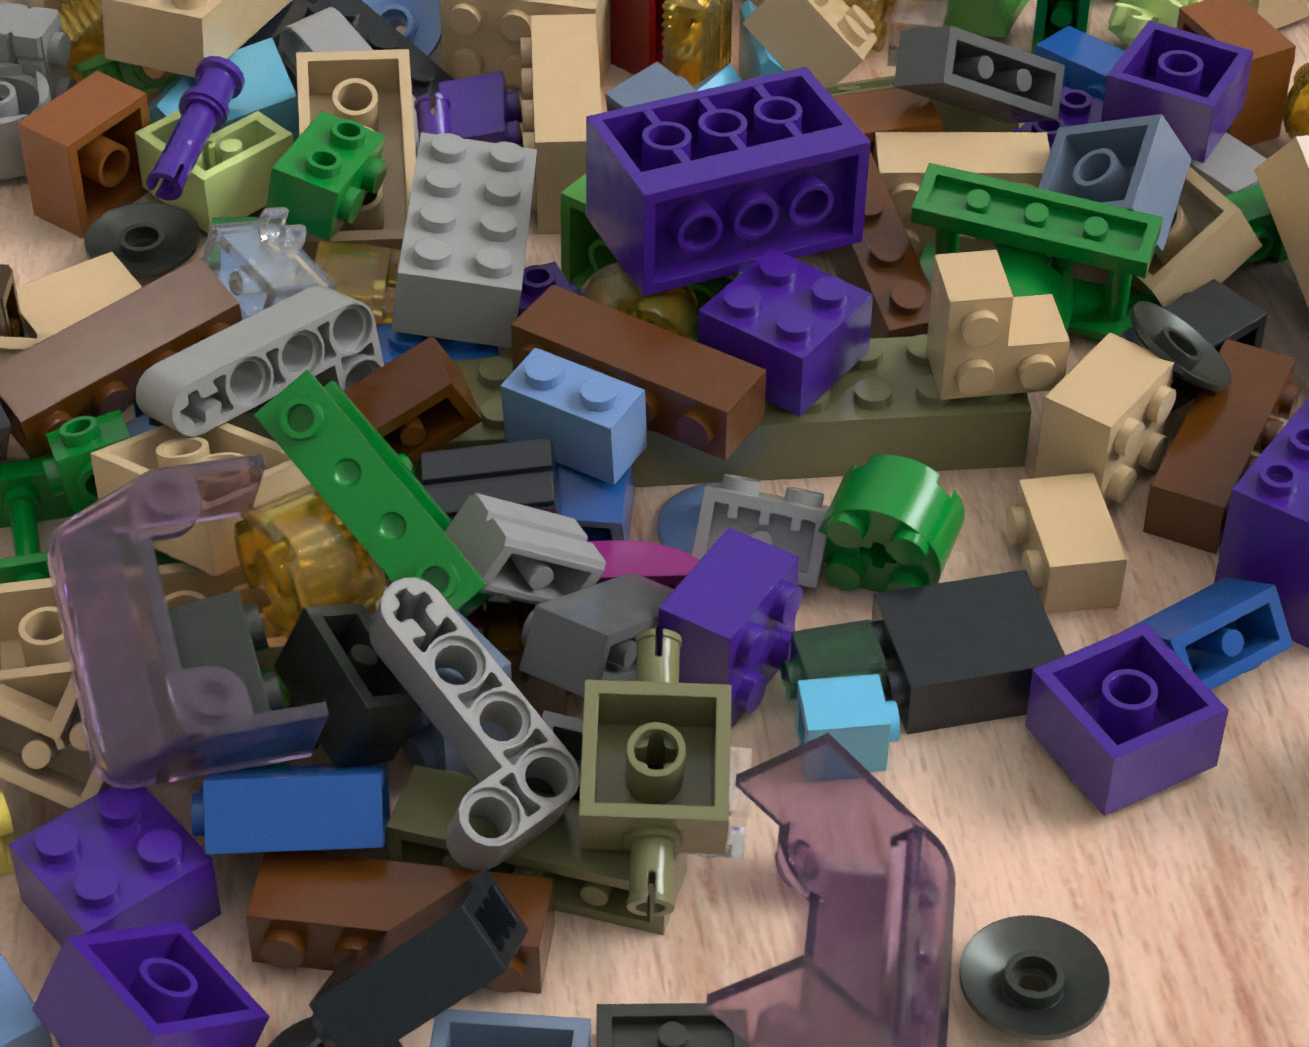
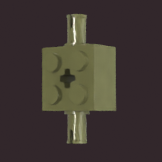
M656 629L644 630L637 634L636 681L585 679L579 804V849L630 851L629 897L626 907L628 911L641 916L647 915L649 886L655 888L654 916L668 915L675 910V900L673 898L675 853L725 854L729 827L731 685L679 683L682 638L677 632L669 629H663L662 656L660 657L655 655ZM647 765H660L662 769H649Z

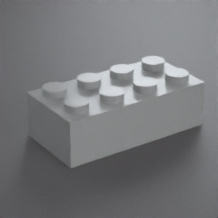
M421 132L397 273L391 331L512 348L511 324L518 317L537 149L520 147L511 142L490 143L463 139L458 135L450 133L436 135Z

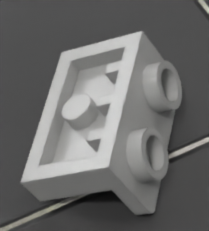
M724 474L722 484L711 483L705 486L692 556L701 560L729 527L799 556L797 585L815 589L819 586L827 535L818 532L829 508V506L823 505L824 494L795 487H787L785 497L760 492L761 481L731 474Z

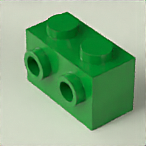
M321 111L272 167L265 216L330 241L345 222L349 224L354 222L366 195L369 192L376 194L380 189L388 167L387 161L381 159L385 135L365 128L357 121L342 119Z

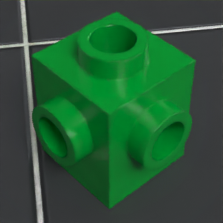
M120 409L98 417H76L65 422L60 429L46 433L53 457L41 460L53 496L56 497L66 493L74 516L88 511L93 513L101 512L90 453L131 438Z

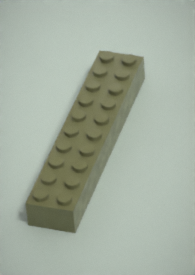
M927 334L912 337L870 338L869 352L800 417L765 400V418L726 461L647 428V447L632 465L636 487L723 482L724 474L738 475L759 481L844 476L847 469L856 463L855 468L867 465L870 456L881 454L910 458L923 463L934 471L1025 466L1032 410L1027 393L941 400L926 354ZM493 356L482 359L453 360L465 376L483 421L435 451L508 443L505 440L500 385L513 372L512 357ZM420 459L417 462H415L413 466L416 471L418 481L423 486L422 466Z

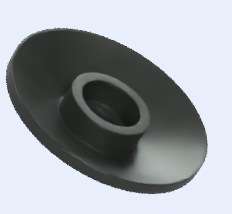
M142 202L124 205L101 215L87 229L84 245L89 260L113 252L133 277H148L171 271L188 261L199 246L200 233L197 222L186 211L169 204Z
M1140 301L1129 311L1130 321L1145 348L1152 351L1160 359L1174 362L1172 383L1179 377L1190 384L1212 391H1223L1229 386L1232 376L1227 364L1217 350L1192 326L1172 312L1150 302Z
M1021 915L992 922L970 939L963 951L960 962V986L972 1010L993 1028L1022 1039L1054 1040L1078 1033L1093 1023L1100 1015L1108 998L1110 974L1101 951L1081 931L1064 922L1048 917Z

